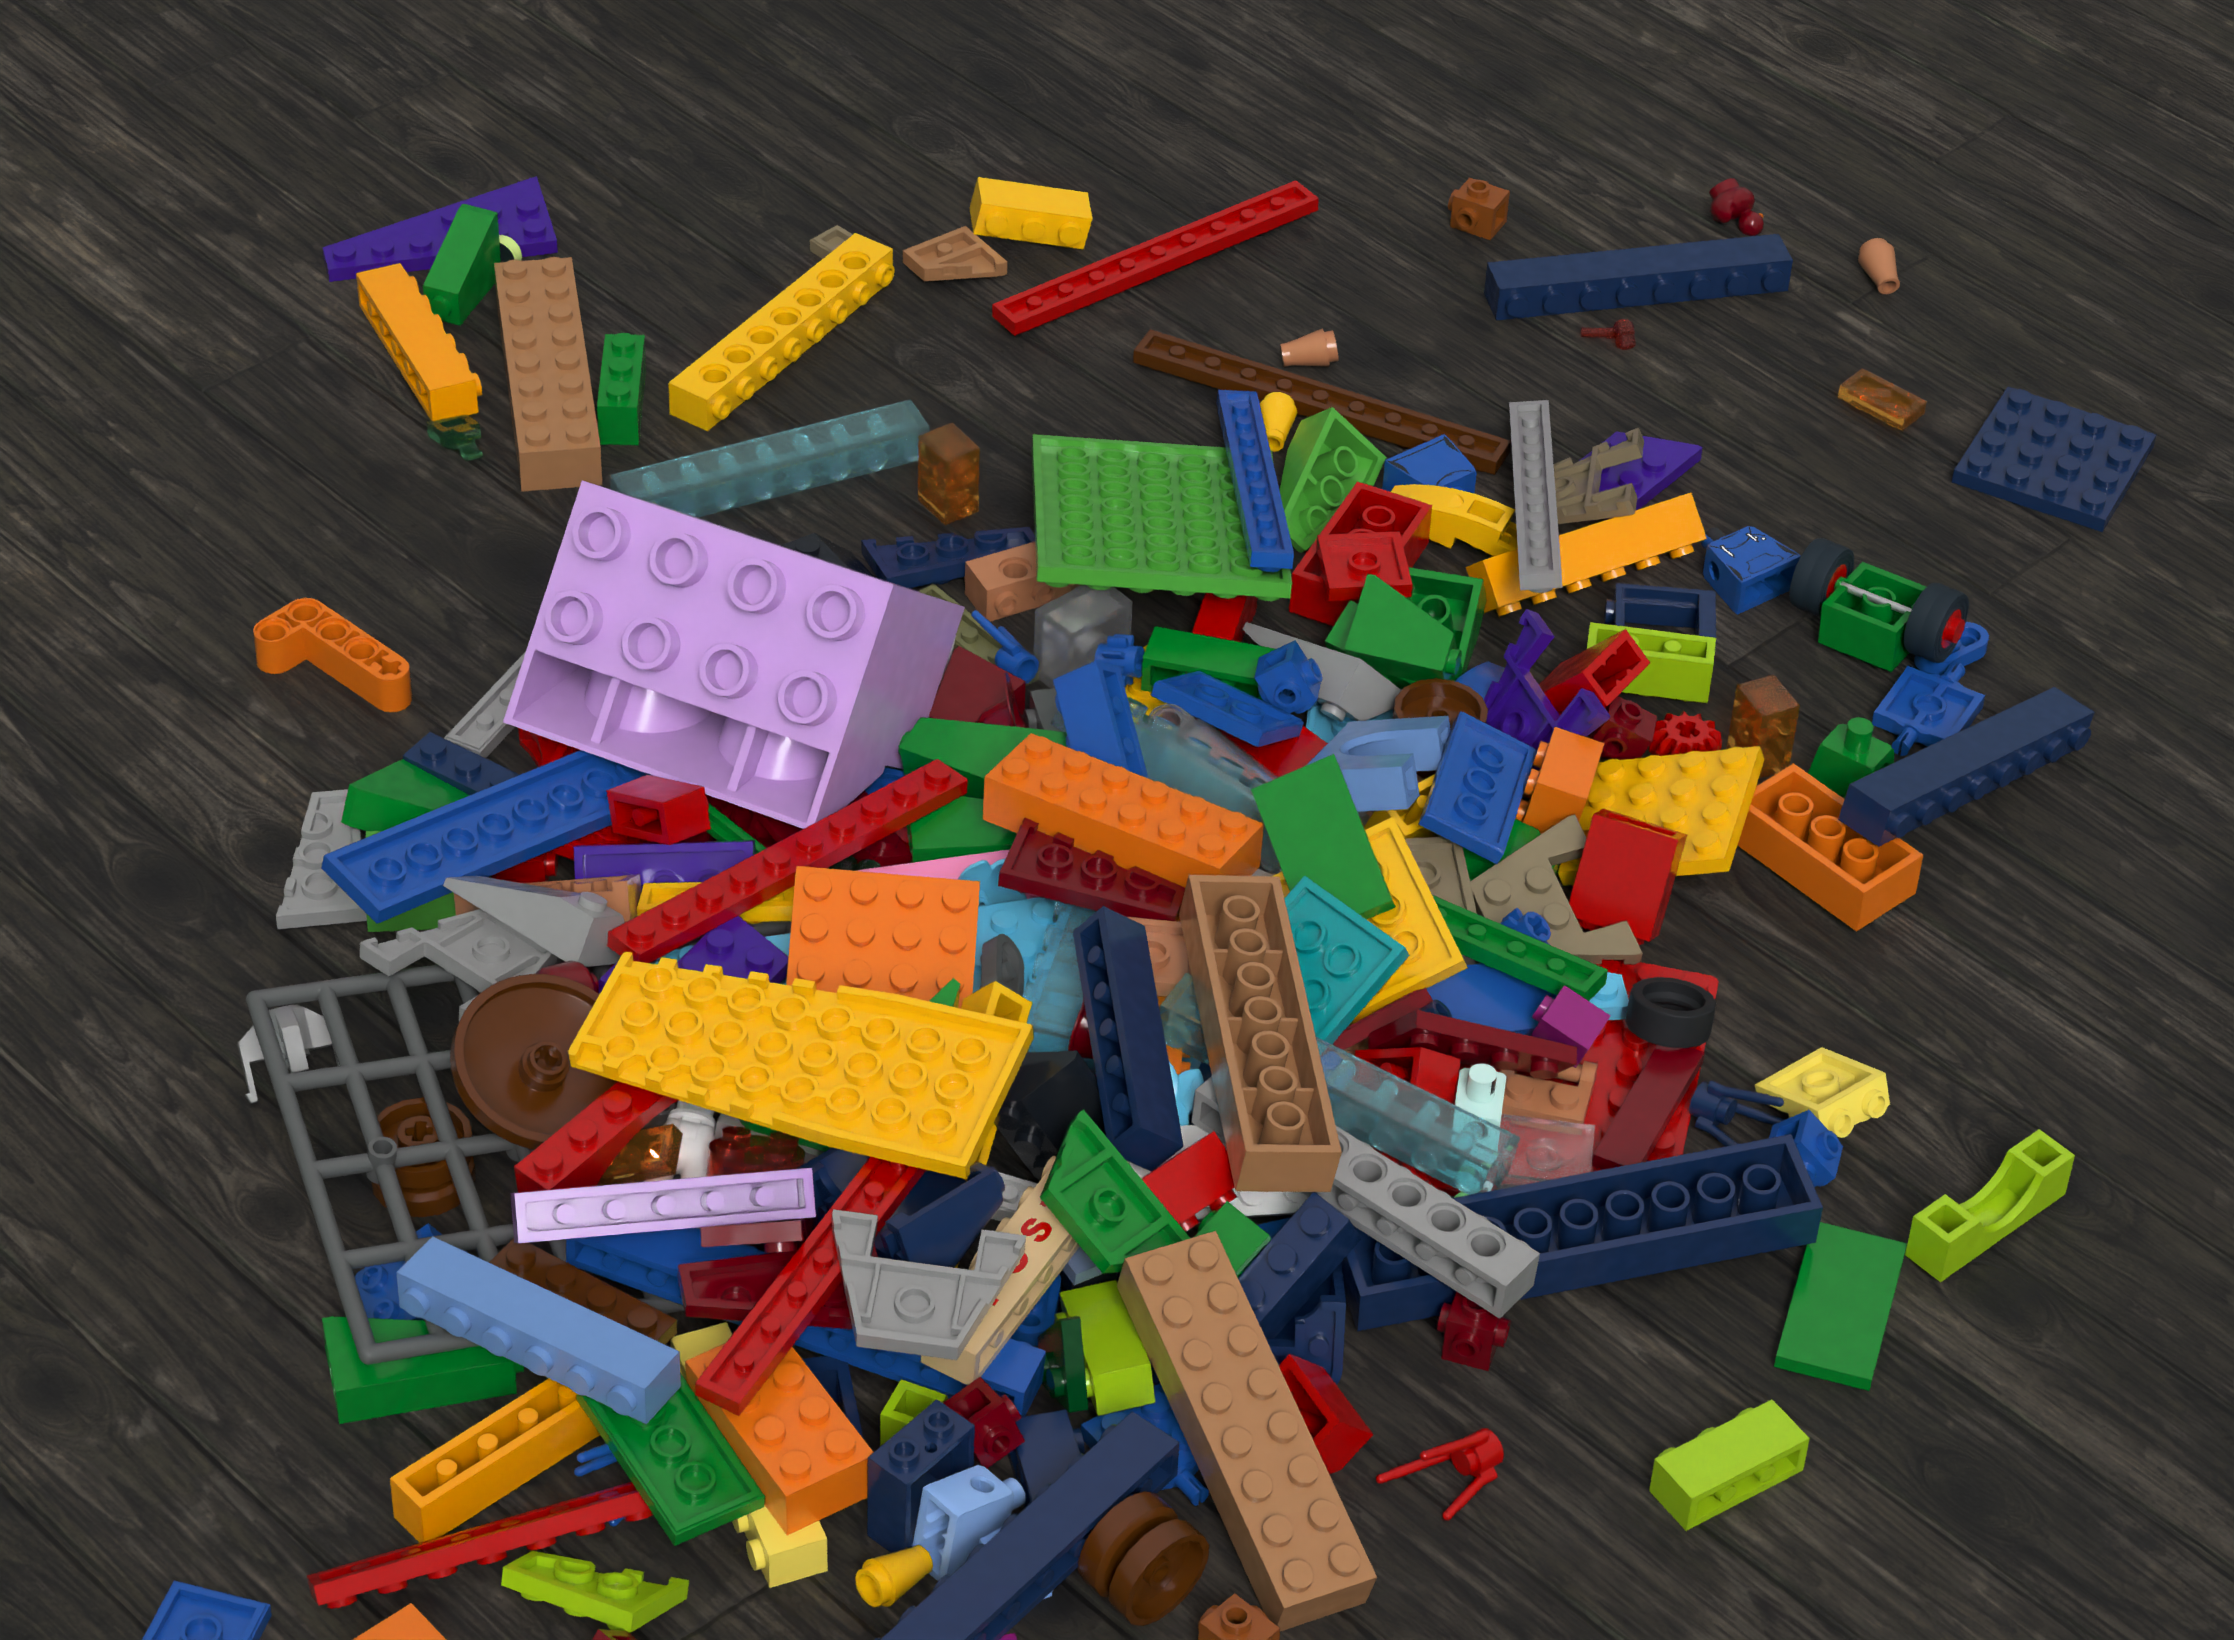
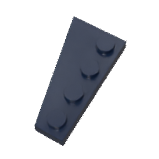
M1030 527L976 531L972 539H966L963 536L954 535V533L938 534L937 541L914 543L913 536L896 537L895 545L876 546V539L861 540L863 557L877 578L912 589L913 587L931 583L945 584L952 579L965 577L966 561L1035 542V534Z

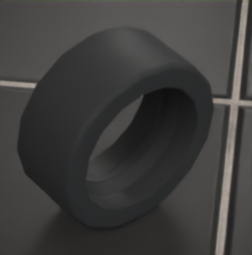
M1665 977L1642 979L1635 983L1631 989L1625 1022L1629 1030L1636 1036L1656 1045L1670 1048L1700 1046L1709 1040L1717 1003L1712 994L1688 981Z

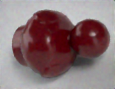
M1730 178L1715 185L1709 191L1713 200L1710 213L1714 221L1727 223L1739 218L1738 228L1740 232L1748 236H1755L1761 233L1764 225V215L1752 211L1755 198L1749 189L1740 187L1735 178Z

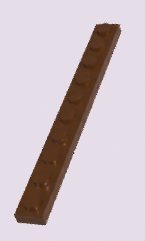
M1150 329L1134 349V363L1220 390L1256 391L1259 403L1270 393H1285L1294 400L1297 415L1310 417L1333 407L1360 433L1371 438H1378L1400 445L1406 449L1414 448L1445 434L1474 466L1475 470L1495 475L1510 453L1511 440Z

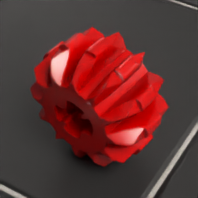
M1684 710L1680 716L1667 713L1664 720L1656 721L1653 741L1648 750L1650 755L1659 756L1686 754L1691 751L1721 750V732L1715 729V721H1703L1701 713L1695 716L1687 715Z

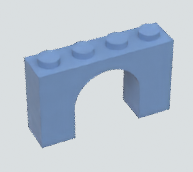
M1449 716L1348 722L1307 765L1334 754L1358 812L1408 809L1420 796L1416 771H1433L1438 768L1451 731Z

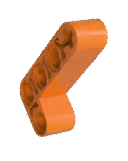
M313 598L294 600L260 620L254 626L253 633L257 666L265 673H284L303 661L308 660L384 712L402 711L412 702L410 667L406 659L318 600Z

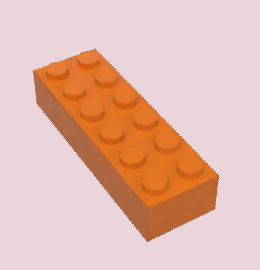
M1030 733L984 779L982 820L1018 833L1024 818L1039 823L1038 831L1052 837L1058 832L1074 839V847L1090 854H1094L1097 850L1114 856L1116 864L1127 870L1137 866L1186 888L1188 875L1252 876L1260 867L1264 823L1246 817L1242 813L1233 812L1210 803L1201 797L1192 796L1171 788L1162 782L1140 776L1123 767L1091 757L1085 752L1076 751L1055 743L1046 737Z

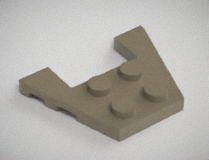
M1639 428L1626 432L1627 440L1615 446L1609 447L1607 442L1594 446L1590 457L1574 464L1570 457L1554 464L1558 524L1635 514L1637 494L1632 483L1599 492L1603 469L1642 458L1644 439Z
M1575 814L1568 816L1470 881L1478 915L1501 923L1502 919L1516 908L1521 911L1523 916L1527 912H1536L1549 925L1551 936L1547 942L1553 947L1593 964H1601L1602 959L1623 960L1624 964H1637L1641 962L1643 953L1627 921L1589 932L1582 931L1552 869L1553 865L1582 857L1587 838Z

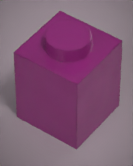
M1564 985L1555 999L1546 995L1531 1017L1539 1022L1531 1036L1577 1047V1065L1573 1066L1576 1068L1607 1023L1610 1015Z

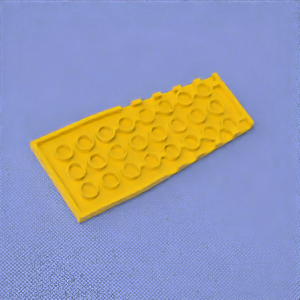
M624 952L570 1046L568 1054L571 1066L580 1070L831 1148L967 1179L970 1174V1166L975 1163L1034 1039L1033 1025L899 994L839 985L837 993L816 990L815 981L795 978L792 986L770 983L769 975L766 973L750 971L748 979L723 975L721 966L706 964L703 972L678 968L677 959L661 957L658 964L634 961L632 952Z

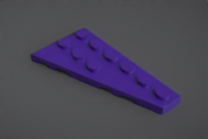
M537 176L323 247L324 263L329 282L356 279V273L398 263L402 264L406 272L431 269L454 217L462 204L498 212L499 235L512 238L520 247L522 257L558 253L557 238Z

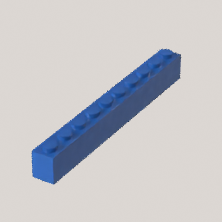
M698 1228L566 1239L567 1263L576 1268L683 1305L677 1277L679 1264L769 1254L750 1245L701 1247V1230ZM726 1320L737 1325H740L743 1322L737 1320ZM807 1326L794 1343L796 1346L848 1362L852 1366L898 1382L902 1379L946 1394L948 1399L968 1386L921 1363V1355L856 1347L853 1329ZM1010 1338L981 1376L999 1396L1003 1394L1008 1396L1021 1417L1026 1415L1042 1384L1046 1351L1036 1348L1027 1342L1016 1341Z

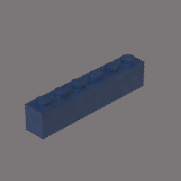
M1103 906L1073 931L1105 1133L1106 1137L1126 1161L1152 1172L1184 1147L1146 929L1144 925Z

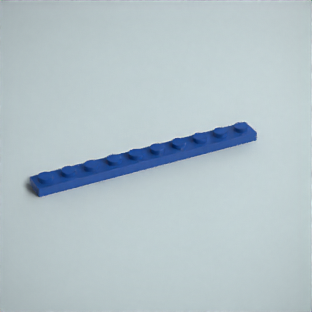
M1218 390L1216 405L1250 567H1257L1265 572H1277L1281 568L1292 569L1294 551L1258 394L1256 391Z

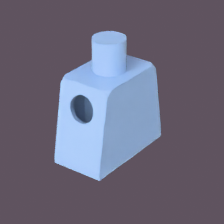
M980 1465L973 1466L924 1486L912 1547L920 1545L930 1554L933 1569L929 1574L939 1581L943 1576L947 1574L952 1575L966 1562L972 1550L979 1545V1539L1001 1528L1006 1519L1011 1516L1012 1511L1025 1503L1023 1487L1014 1478H1007L1001 1481L986 1467Z

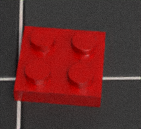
M1399 531L1317 535L1316 549L1328 601L1360 600L1367 574L1376 575L1404 597L1412 596L1413 584Z

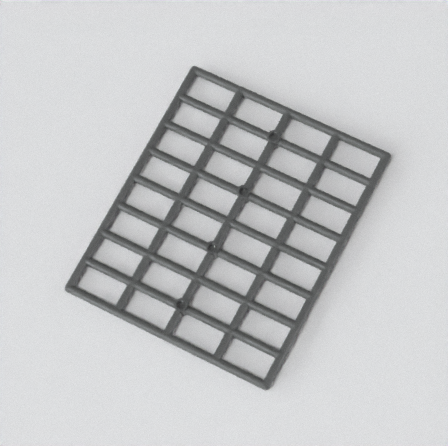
M769 921L749 924L764 937L791 933L790 921ZM705 934L697 937L696 939L684 944L683 946L677 949H681L689 945H695ZM557 957V962L555 964L563 963L565 961ZM609 964L591 966L599 981L611 966ZM439 965L402 969L391 976L381 972L253 990L246 996L250 1017L361 1362L367 1365L480 1346L463 1337L454 1336L446 1329L425 1319L424 1321L429 1333L427 1335L380 1343L375 1342L352 1269L405 1261L406 1263L431 1238L418 1239L395 1168L446 1160L470 1230L433 1237L463 1251L476 1249L480 1259L490 1262L498 1254L496 1246L508 1244L514 1238L513 1223L489 1227L465 1157L506 1151L510 1159L520 1162L533 1151L532 1149L513 1144L495 1133L458 1138L435 1073L438 1070L451 1069V1050L428 1053L406 988L455 981L463 1004L478 996L479 992L460 978L446 972ZM387 990L409 1056L359 1063L337 997ZM318 1000L340 1066L289 1073L268 1007ZM416 1074L439 1142L397 1148L394 1140L383 1136L365 1081ZM346 1084L368 1152L317 1160L295 1092ZM673 1103L642 1128L645 1135L655 1140L660 1129L667 1121L668 1114L671 1110L676 1109L677 1105ZM714 1111L713 1118H718L721 1113ZM614 1161L601 1177L602 1185L622 1184ZM740 1163L743 1173L763 1172V1170ZM366 1173L367 1178L371 1182L380 1185L398 1242L346 1250L323 1179ZM676 1174L673 1179H680L681 1175ZM566 1239L550 1240L549 1244L553 1255L566 1262ZM642 1291L644 1298L638 1299L665 1314L684 1311L683 1305Z

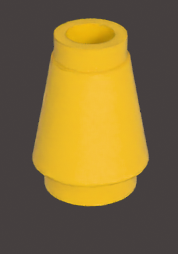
M1273 392L1265 396L1264 400L1260 402L1270 451L1276 452L1284 447L1286 438L1297 416V408L1294 400L1289 395Z
M920 1545L868 1559L863 1563L862 1569L856 1573L855 1581L858 1592L863 1600L872 1607H879L881 1605L889 1607L932 1571L933 1562L928 1551Z

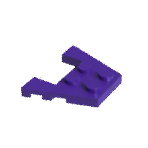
M1526 609L1519 621L1520 624L1524 625L1516 644L1509 643L1503 656L1507 661V665L1499 682H1491L1484 702L1488 708L1486 724L1538 750L1540 741L1549 743L1554 727L1586 737L1607 722L1611 716L1595 693L1583 688L1580 689L1563 713L1559 715L1529 671L1555 636L1539 613ZM1532 765L1531 769L1540 770L1539 767Z
M737 916L705 933L678 961V968L703 972L706 964L721 966L723 975L748 979L750 971L766 973L769 975L770 983L780 984L787 977L788 956L741 917ZM617 963L599 979V994Z

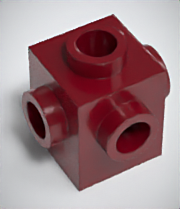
M1617 696L1605 707L1611 717L1607 722L1589 734V738L1604 743L1601 753L1603 758L1618 760L1641 758L1653 741L1657 716L1641 708L1637 703Z
M1456 1292L1452 1304H1443L1438 1320L1437 1331L1445 1333L1442 1359L1489 1371L1497 1347H1505L1511 1320L1503 1318V1316L1499 1319Z
M981 1377L943 1403L975 1425L974 1460L980 1466L989 1468L1025 1442L1016 1424L1021 1419V1415L1013 1402L1005 1394L999 1396Z

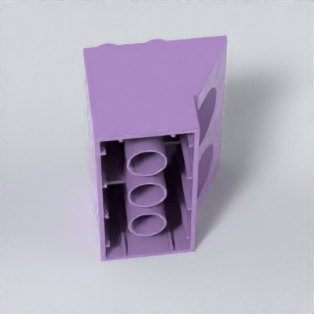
M582 480L503 723L653 776L703 786L706 795L804 829L850 804L883 774L885 766L903 769L901 756L898 752L901 738L907 731L912 730L920 717H929L965 607Z

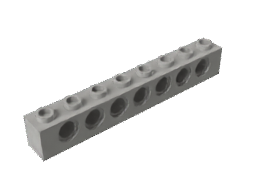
M1211 1076L1195 1090L1191 1123L1208 1134L1215 1131L1221 1142L1226 1144ZM1336 1126L1342 1153L1331 1192L1315 1193L1346 1216L1353 1226L1499 1319L1534 1286L1540 1256L1539 1252L1532 1249L1524 1241L1516 1239L1492 1224L1484 1216L1476 1214L1452 1199L1446 1192L1438 1190L1417 1177L1406 1167L1398 1165L1377 1152L1369 1144L1361 1142ZM1301 1192V1193H1303L1304 1195H1306L1307 1197H1309L1313 1192Z

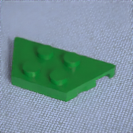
M1085 1110L1080 1111L1070 1122L1040 1198L1102 1274L1121 1272L1125 1258L1190 1239L1188 1234Z

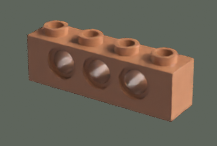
M1035 542L965 562V595L976 610L989 621L1095 591V589L1089 588L1087 585L1069 584L1066 587H1052L1045 584V582H1037Z

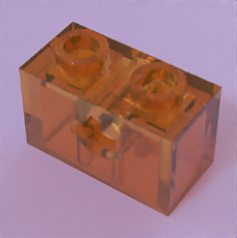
M949 423L918 436V501L944 525L979 511L980 447L954 423Z
M1774 674L1736 686L1726 748L1760 746L1765 760L1759 779L1777 774L1790 766L1800 705Z

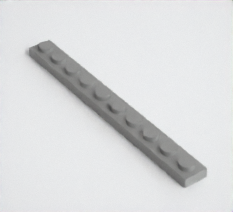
M1549 400L1509 402L1520 590L1545 593L1553 588H1563Z

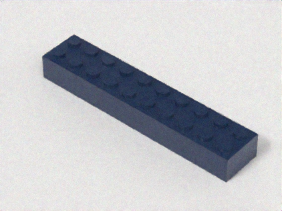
M1791 1134L1452 1198L1476 1214L1484 1216L1492 1224L1516 1239L1524 1241L1532 1249L1540 1253L1534 1286L1519 1300L1816 1243L1823 1206ZM1354 1226L1361 1240L1343 1259L1341 1265L1345 1297L1357 1331L1439 1316L1444 1303H1453L1457 1291Z

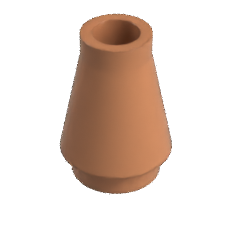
M1874 238L1865 242L1859 250V265L1874 282L1881 294L1895 292L1900 287V281L1897 274L1894 247L1882 238Z
M1322 328L1288 343L1280 344L1284 367H1329L1330 362L1338 361V351L1333 330L1324 332Z

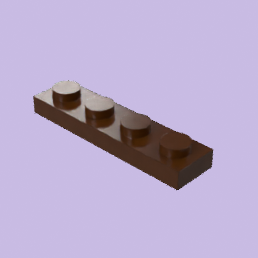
M513 1238L489 1262L665 1345L677 1334V1319L528 1242L514 1243Z

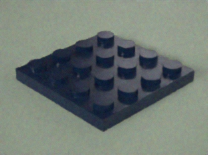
M2007 387L1955 467L1952 483L2103 532L2152 451L2157 434L2145 431L2138 426L2126 425L2105 418L2097 413H2089L2070 407L2060 401H2052L2033 395L2026 390Z

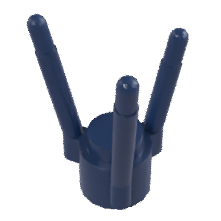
M1711 1080L1709 1083L1704 1081L1697 1087L1689 1107L1690 1114L1698 1118L1695 1128L1709 1133L1726 1147L1738 1143L1719 1129L1717 1125L1720 1123L1724 1125L1729 1124L1735 1113L1771 1125L1783 1121V1119L1772 1116L1769 1113L1740 1104L1736 1099L1777 1107L1783 1106L1784 1100L1768 1094L1724 1086Z

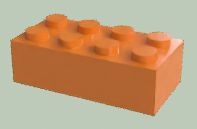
M1793 763L1756 786L1737 846L1857 932L1916 894L1923 854L1901 838H1895L1878 847L1839 821L1838 818L1845 799Z
M726 1343L685 1361L686 1382L694 1393L695 1382ZM791 1347L740 1416L697 1396L765 1495V1507L786 1535L792 1534L868 1498V1457L874 1452L793 1347Z

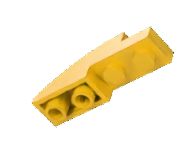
M1395 485L1391 491L1392 493L1432 505L1429 539L1433 542L1451 549L1458 538L1492 556L1518 549L1516 524L1511 522L1515 512L1513 508L1474 493L1435 485Z

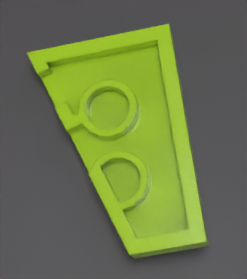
M530 1551L503 1566L501 1586L520 1592L521 1596L525 1599L545 1601L562 1607L569 1615L576 1617L587 1616L606 1623L607 1627L611 1630L633 1632L686 1600L689 1580L671 1577L668 1585H661L643 1581V1571L625 1568L622 1573L611 1572L603 1574L595 1572V1565L590 1561Z

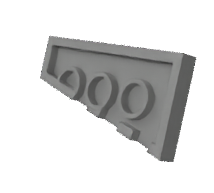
M348 789L312 792L301 829L302 838L300 845L296 847L293 856V869L290 877H287L284 887L283 903L279 905L276 914L277 929L367 921L366 913L321 869L325 854L361 840L360 829L347 826L341 822Z

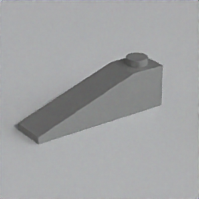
M477 875L448 877L445 879L444 887L565 962L572 960L582 963L585 967L615 964L621 957L607 946L608 931L625 923L623 915L608 907L607 900L598 894L591 892L576 893Z

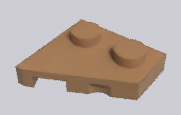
M966 226L903 250V263L924 282L996 277L1007 274V261L977 235L973 234Z

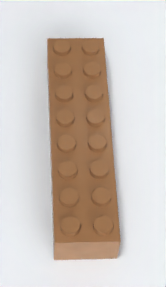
M549 257L542 260H510L494 263L496 302L521 492L580 487L582 480L598 486L602 485L601 447L572 257Z
M1188 875L1179 916L1235 1191L1331 1192L1342 1151L1280 877Z
M1213 1231L1125 1258L1117 1283L1118 1291L1263 1612L1270 1621L1280 1628L1281 1632L1366 1603L1377 1579L1375 1571L1217 1232Z

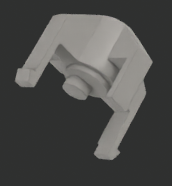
M297 1004L269 1010L287 1069H290L291 1073L309 1070L306 1056L310 1055L311 1050L333 1046L322 1015ZM252 1025L237 1044L248 1089V1094H245V1097L250 1104L258 1102L250 1064L264 1061L257 1035ZM334 1050L337 1066H340Z

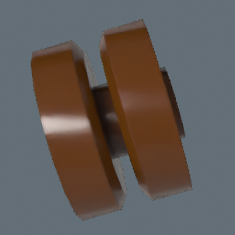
M1434 678L1419 680L1404 687L1396 696L1393 719L1449 716L1451 730L1453 722L1460 711L1486 723L1488 708L1482 696L1471 687L1453 680ZM1437 770L1416 771V774L1425 780L1436 774Z
M424 1097L402 1100L386 1107L377 1115L383 1136L394 1140L397 1148L439 1142ZM446 1102L458 1138L472 1137L470 1120L460 1108ZM468 1156L465 1158L471 1176L475 1183L476 1177L473 1156ZM446 1160L395 1168L410 1216L420 1218L440 1215L461 1204ZM372 1182L373 1194L387 1208L380 1185Z
M1143 1491L1121 1501L1097 1523L1086 1539L1080 1553L1078 1573L1083 1581L1102 1597H1108L1114 1609L1129 1623L1145 1626L1160 1620L1173 1611L1189 1595L1202 1576L1207 1564L1209 1543L1188 1521L1178 1519L1174 1509L1156 1493Z

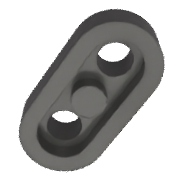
M999 934L985 942L982 946V955L980 957L982 985L979 989L993 981H997L1024 997L1023 958L1015 943L1007 935Z

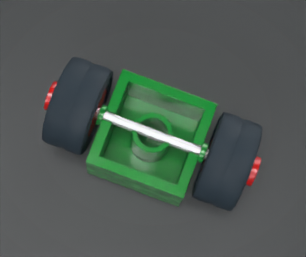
M1824 538L1813 540L1803 552L1795 568L1789 593L1790 602L1793 606L1821 617L1818 643L1890 672L1909 653L1934 663L1943 662L1952 653L1961 638L1969 611L1968 596L1943 584L1931 583L1926 587L1865 562H1862L1854 570L1853 551Z

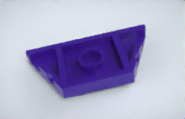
M1616 431L1604 442H1607L1609 447L1626 441L1627 438L1624 432ZM1643 436L1644 448L1642 458L1603 469L1599 492L1632 483L1637 494L1636 510H1639L1701 460L1703 447ZM1592 451L1580 460L1590 457L1592 455Z

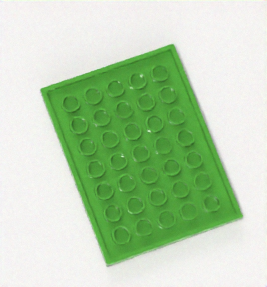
M1032 435L1031 455L1037 582H1045V584L1052 587H1066L1069 584L1087 585L1095 590L1124 587L1138 593H1148L1153 590H1170L1182 596L1193 595L1196 592L1213 593L1217 597L1227 599L1235 598L1238 595L1255 596L1263 601L1291 598L1292 578L1290 569L1281 568L1277 572H1265L1257 567H1250L1225 447Z

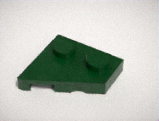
M1079 1316L1059 1319L1037 1337L1038 1348L1046 1351L1042 1385L1049 1391L1050 1396L1056 1398L1069 1413L1088 1410L1081 1319Z

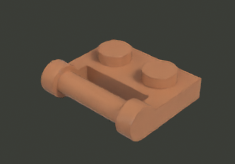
M1584 1061L1583 1065L1578 1064L1576 1068L1572 1066L1559 1072L1558 1076L1555 1077L1579 1083L1578 1087L1516 1074L1517 1071L1501 1070L1500 1073L1507 1076L1501 1118L1581 1134L1596 1080L1598 1063Z

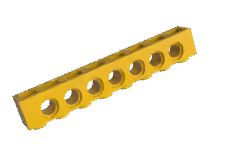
M854 233L668 383L670 415L705 431H709L721 420L727 418L734 409L745 400L750 399L756 391L767 382L773 380L778 373L796 361L800 355L815 343L821 341L838 324L843 323L861 305H865L883 287L891 283L895 272L893 249Z

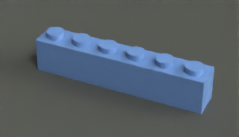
M433 1236L396 1272L399 1306L410 1315L417 1318L421 1317L446 1329L454 1336L463 1337L486 1348L496 1356H503L528 1368L536 1375L545 1376L570 1388L578 1395L594 1399L612 1408L618 1414L627 1415L647 1424L681 1387L680 1351Z

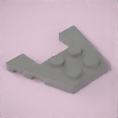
M481 909L438 920V928L419 932L411 927L397 931L396 939L378 944V940L374 937L360 943V958L387 976H391L422 957H426L444 968L446 972L455 975L477 989L479 993L499 981L519 975L536 974L538 970L554 965L557 962V956ZM476 997L459 1006V1021L466 1008Z
M833 1209L832 1231L856 1347L958 1360L1025 1251L1026 1235L981 1230L974 1270L872 1257L878 1215Z

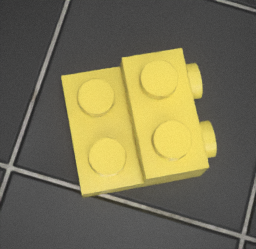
M1823 1047L1755 1084L1756 1092L1780 1097L1784 1100V1104L1781 1107L1769 1106L1788 1113L1789 1118L1810 1110L1829 1131H1832L1840 1138L1848 1136L1854 1125L1859 1122L1867 1121L1871 1117H1881L1890 1105L1885 1072Z

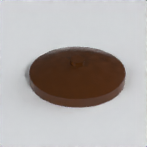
M527 974L510 977L491 985L469 1004L457 1025L452 1039L450 1063L457 1091L464 1104L480 1123L499 1137L513 1144L535 1150L618 1082L574 1068L570 1064L568 1050L600 995L599 993L581 983L564 977L547 974Z

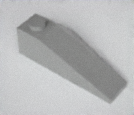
M1248 622L1242 628L1259 646L1277 649L1296 640L1307 659H1314L1321 670L1323 680L1320 685L1318 702L1322 704L1320 711L1326 716L1339 722H1343L1345 717L1356 721H1366L1394 709L1396 696L1401 692V689L1362 659Z

